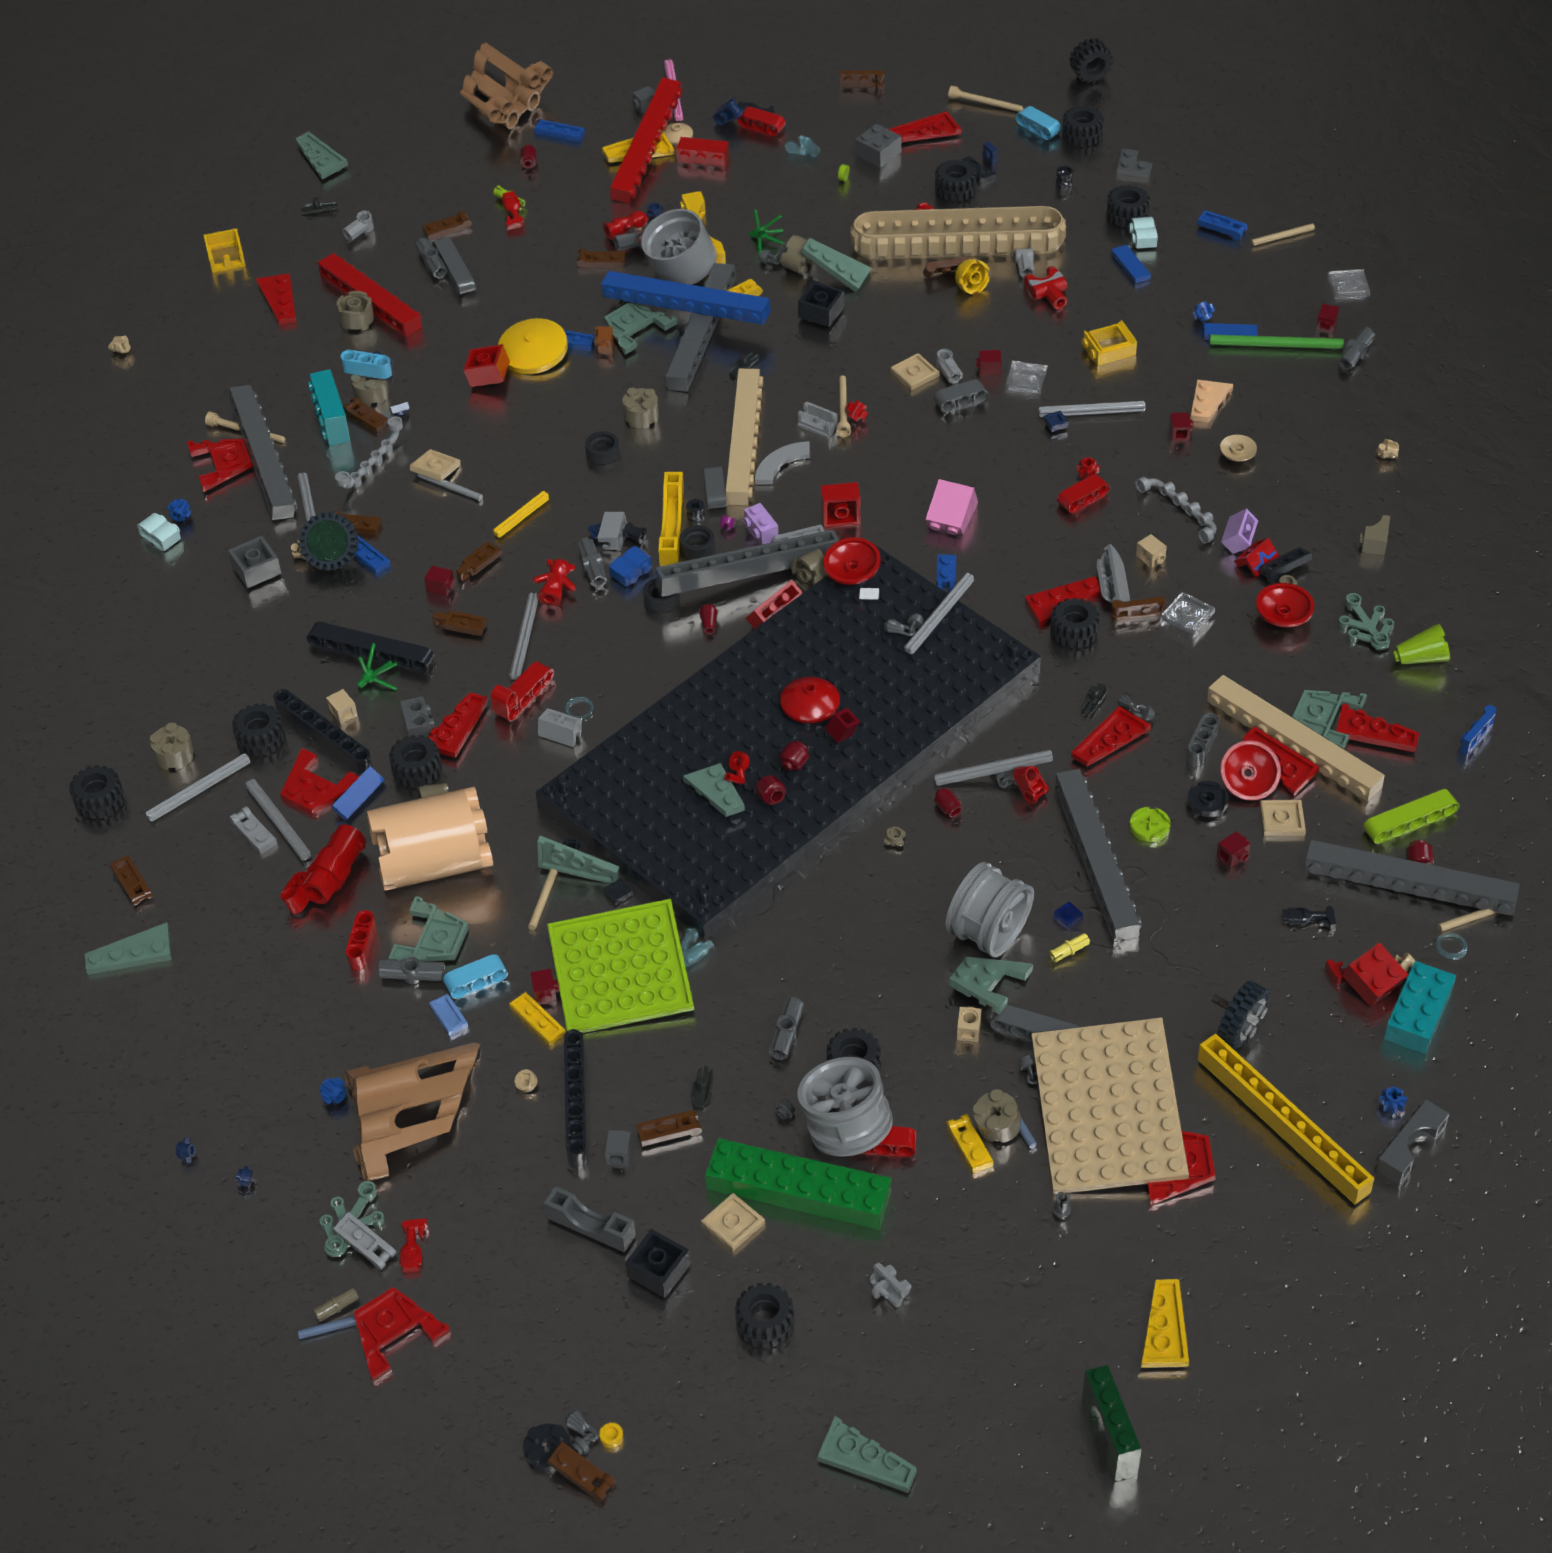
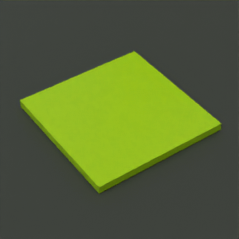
M671 899L547 924L567 1031L577 1029L585 1033L694 1010Z

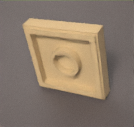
M919 353L890 367V372L911 391L939 377L940 374Z
M430 449L410 465V471L442 481L460 466L461 460Z
M1260 800L1264 836H1305L1306 829L1301 800Z
M734 1193L701 1220V1225L733 1252L765 1224V1219Z

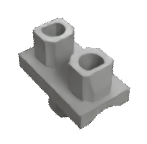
M880 1263L875 1264L873 1267L874 1272L868 1280L874 1287L871 1292L874 1298L883 1296L896 1308L901 1306L904 1297L910 1292L911 1284L906 1279L898 1281L895 1278L897 1274L896 1269L891 1264L884 1267Z

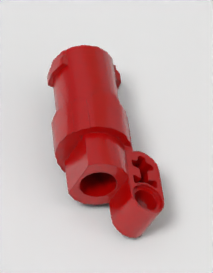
M340 825L331 834L326 846L315 856L307 871L298 872L291 877L280 895V898L291 914L303 911L309 901L317 904H326L332 894L341 889L350 875L353 863L360 852L366 847L367 841L362 832L350 825Z

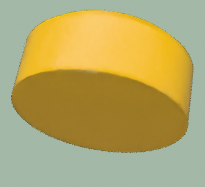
M616 1423L603 1425L599 1431L601 1444L607 1448L618 1447L623 1441L622 1428Z

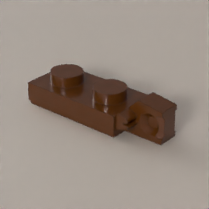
M487 541L462 560L460 568L456 570L457 579L463 582L470 575L474 576L501 556L502 550Z
M451 610L446 614L434 612L432 617L433 625L477 636L482 635L487 624L486 617Z

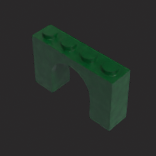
M1104 1365L1085 1370L1082 1400L1089 1418L1093 1419L1101 1416L1108 1442L1106 1462L1113 1480L1118 1482L1136 1477L1139 1470L1141 1446L1109 1366Z

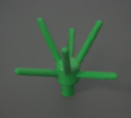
M754 210L756 228L749 232V236L758 239V252L760 255L762 251L761 239L765 238L778 244H784L785 242L767 236V234L779 233L784 230L766 229L779 220L782 215H778L766 225L760 227L757 210Z
M372 643L367 665L365 666L362 657L358 658L364 672L361 674L363 677L357 682V685L363 688L368 682L372 683L374 681L396 691L397 687L377 679V676L397 666L398 663L388 661L373 671L371 669V662L375 643Z

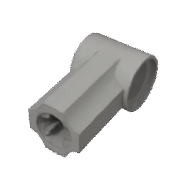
M369 211L359 212L357 219L342 230L346 240L351 242L362 233H370L374 230L371 213Z
M1033 248L1015 249V263L1018 264L1020 276L1024 278L1026 274L1034 275Z
M940 349L937 352L936 369L944 374L948 382L952 384L958 383L962 379L963 373L953 360V353L949 349Z

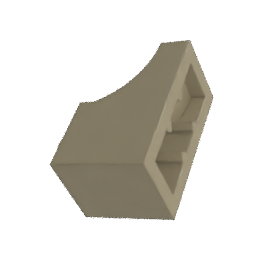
M1383 515L1377 524L1366 526L1365 533H1361L1359 544L1363 545L1362 552L1385 555L1390 516Z

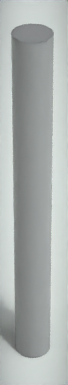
M418 473V477L475 500H482L483 495L444 479L438 481Z

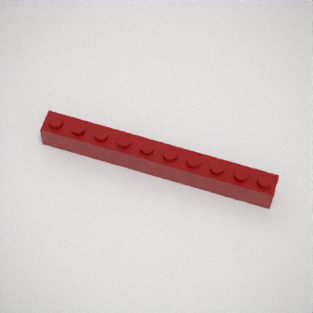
M662 77L612 182L610 199L629 204L631 199L635 197L636 188L641 185L642 175L646 174L647 165L652 160V154L657 150V143L661 142L662 132L666 131L668 120L672 118L673 109L677 107L678 98L682 96L683 89H681L680 81Z

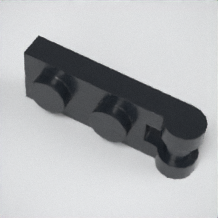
M1298 547L1259 567V574L1264 577L1267 576L1272 581H1276L1279 575L1312 560V553Z

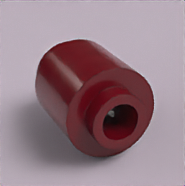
M525 145L520 151V164L527 169L533 168L536 165L537 152L532 145Z
M941 788L935 793L934 802L946 816L954 818L963 810L962 803L950 788Z

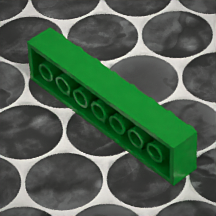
M720 1138L717 1140L705 1174L706 1190L728 1195L734 1193L741 1198L878 1230L881 1228L891 1195L890 1177Z

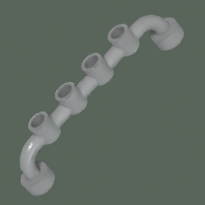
M394 416L388 419V427L392 431L391 436L381 442V447L378 450L371 452V457L367 461L361 462L360 469L357 472H353L350 475L346 471L336 473L335 481L338 486H341L343 489L361 486V477L370 476L372 474V466L382 464V455L393 452L392 445L403 428L400 417Z
M1141 477L1135 481V487L1138 492L1144 493L1150 490V486H1156L1163 496L1168 495L1172 499L1174 505L1183 507L1188 516L1193 515L1201 526H1207L1198 532V537L1202 543L1207 544L1214 539L1217 528L1212 522V514L1210 512L1202 514L1200 512V505L1197 502L1188 503L1187 494L1185 492L1177 494L1172 482L1164 484L1158 479H1147L1146 477Z

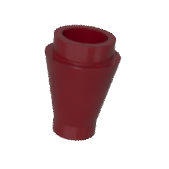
M703 605L699 615L704 633L712 634L715 632L718 610L714 605Z

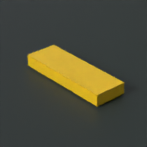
M524 992L509 1003L510 1009L549 1046L562 1038L566 1033V1030L527 992Z

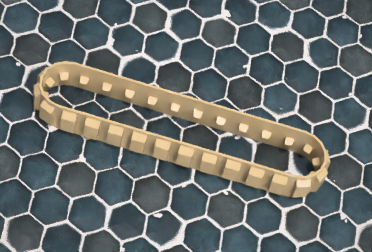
M1047 206L872 211L859 215L850 227L851 246L860 256L869 259L1015 255V249L1033 248V254H1045L1057 250L1066 238V220L1058 210Z

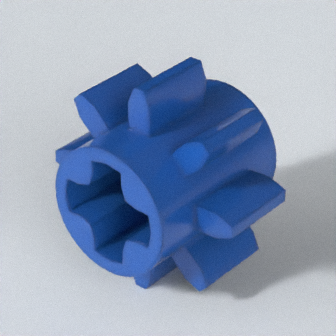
M1204 301L1194 306L1195 311L1192 314L1195 320L1200 319L1201 322H1204L1213 317L1212 312L1215 309L1212 303L1207 304Z
M174 499L167 507L170 510L169 515L171 519L175 521H185L192 512L188 510L190 505L184 499Z
M338 1077L336 1079L327 1078L320 1086L321 1099L327 1104L342 1102L347 1095V1088L344 1086L345 1082Z
M1392 1086L1387 1090L1382 1089L1378 1103L1383 1104V1111L1394 1115L1398 1111L1403 1112L1408 1097L1403 1096V1089L1400 1090Z

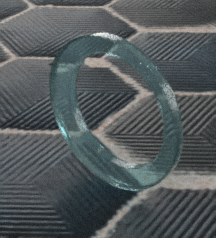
M586 697L572 698L565 706L567 715L579 719L587 718L594 710L593 702ZM585 702L590 706V711L583 716H574L570 713L569 708L573 703Z
M1454 933L1443 934L1436 941L1437 951L1449 959L1463 957L1468 949L1465 939ZM1449 936L1456 937L1462 941L1464 948L1456 954L1448 953L1442 949L1440 945L1441 940Z

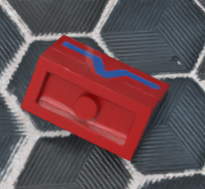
M1268 537L1254 542L1234 562L1237 567L1248 565L1254 577L1260 575L1259 567L1279 557V554Z

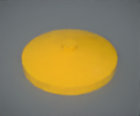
M540 318L527 319L512 325L503 333L498 342V345H504L510 360L508 369L521 374H535L549 370L563 359L568 348L567 337L562 327L551 320Z

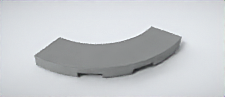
M810 441L789 444L769 454L756 471L755 485L773 484L776 474L785 463L789 464L796 460L810 459Z

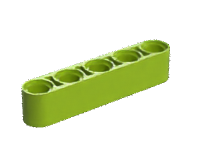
M1442 789L1371 817L1364 823L1363 829L1375 844H1380L1454 814L1460 805L1447 789Z

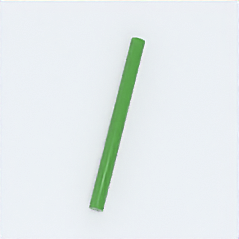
M1210 334V345L1343 349L1344 339Z

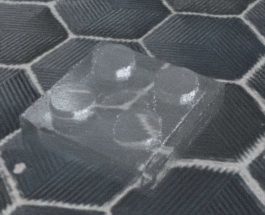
M1363 269L1329 272L1328 278L1335 299L1370 297V289Z
M1012 361L1006 381V389L1041 394L1047 365Z
M1182 592L1164 611L1161 620L1195 636L1215 613V607Z

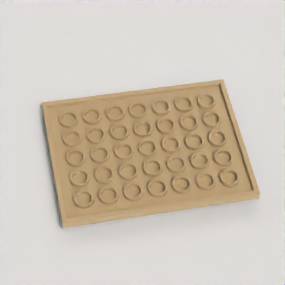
M1162 1018L1032 1033L1054 1195L1059 1192L1064 1194L1148 1184L1150 1182L1189 1179Z

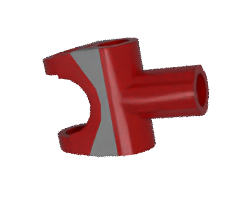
M1048 267L1046 269L1047 277L1038 278L1031 274L1024 275L1026 290L1033 300L1046 297L1057 310L1062 309L1067 304V298L1062 293L1067 290V282L1055 267Z

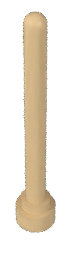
M951 85L949 89V99L963 98L1017 112L1023 110V106L962 92L956 86Z
M842 375L839 377L840 422L836 426V433L840 437H847L851 433V426L847 422L846 377Z
M214 412L207 413L205 418L207 426L214 427L220 425L240 431L238 423L222 419ZM270 433V438H273L274 441L279 443L285 442L284 436Z

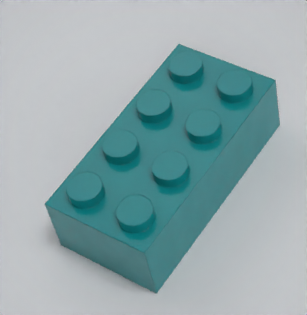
M331 370L311 373V381L308 382L310 392H313L310 396L312 404L315 405L316 416L319 417V426L324 428L321 429L323 439L328 440L329 446L349 442L350 437L346 416Z
M1415 961L1387 1023L1384 1039L1426 1054L1452 994L1457 975Z

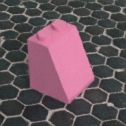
M939 479L925 519L927 526L935 531L941 529L952 535H963L978 504L974 487Z

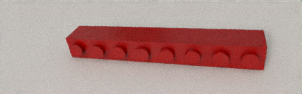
M332 253L318 262L320 276L346 295L351 291L365 292L371 298L374 315L403 336L408 337L422 328L419 312L414 311L395 295H392L374 280L368 278L363 272L358 271L353 265L344 261L342 257Z

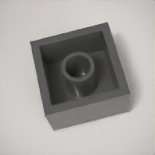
M878 124L873 125L855 139V155L880 168L901 153V136Z
M263 536L228 550L231 565L247 588L281 574L278 557Z

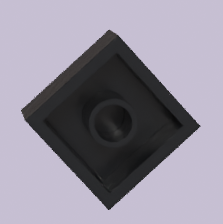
M813 281L798 301V318L830 327L844 308V290Z
M653 1229L648 1232L625 1262L628 1278L666 1298L691 1264L689 1249Z

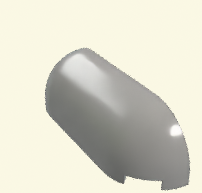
M1109 544L1104 548L1105 552L1101 558L1097 559L1101 594L1111 604L1115 600L1122 602L1130 601L1124 564L1116 549Z

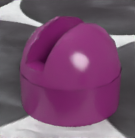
M721 516L720 527L723 530L727 527V531L734 527L736 520L728 516Z

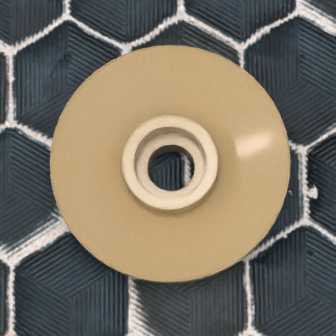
M683 123L669 124L666 131H663L671 144H678L680 137L692 138L693 136L692 128Z
M1231 435L1222 440L1220 451L1230 460L1246 461L1254 457L1257 452V445L1247 436Z

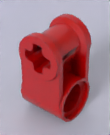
M1018 766L1013 772L1014 780L1027 803L1034 805L1037 803L1038 798L1048 794L1049 788L1037 767Z

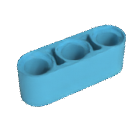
M1028 106L1016 114V121L1020 126L1046 140H1050L1062 130L1059 121L1032 106Z
M345 350L341 353L343 371L347 374L378 379H387L392 375L390 359L386 355L355 350Z
M493 954L448 972L443 977V981L452 998L458 999L504 980L508 972L500 957Z

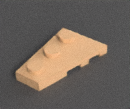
M1197 380L1190 420L1208 423L1217 412L1221 402L1225 401L1227 394L1233 390V384Z

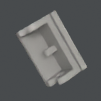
M806 401L803 407L804 412L799 410L797 427L828 439L836 430L837 413Z
M604 512L598 541L610 544H603V549L621 551L624 541L623 530L627 524L624 512Z
M547 708L538 718V736L574 747L576 737L580 738L582 719Z

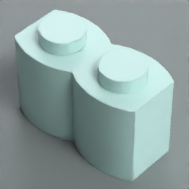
M1153 217L1132 218V223H1129V233H1132V244H1135L1136 248L1157 247L1158 237Z
M153 513L137 525L139 534L162 551H165L181 539L179 527L174 523L168 522L163 515Z

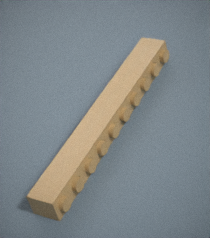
M760 369L738 370L726 484V505L748 506L749 498L753 497V487H750V485H754V474H752L755 473V462L753 460H756V449L754 448H757L758 437H755V435H759V425H756V423H760V412L758 411H761V400L759 399H762V388L760 387H763V376H760Z
M1222 675L1208 688L1207 701L1211 705L1216 706L1227 715L1240 721L1243 725L1251 729L1256 726L1318 765L1319 772L1324 776L1329 777L1340 786L1353 792L1356 796L1368 802L1382 789L1384 774L1228 677Z

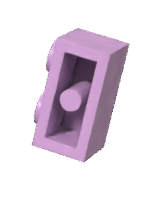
M758 503L744 509L743 523L760 545L772 543V538L778 535V524L762 504Z
M1248 509L1230 516L1221 542L1232 554L1244 551L1251 545L1258 520Z

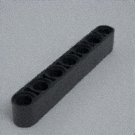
M315 622L306 636L307 642L314 647L368 659L371 645L375 643L372 661L384 664L388 661H392V663L397 662V667L418 672H426L435 657L434 652L425 646L324 622Z
M280 689L274 693L275 706L281 716L356 772L364 773L370 766L372 767L370 752L366 747L290 691Z
M572 1029L564 1034L566 1151L569 1164L574 1167H581L588 1159L585 1046L582 1032Z

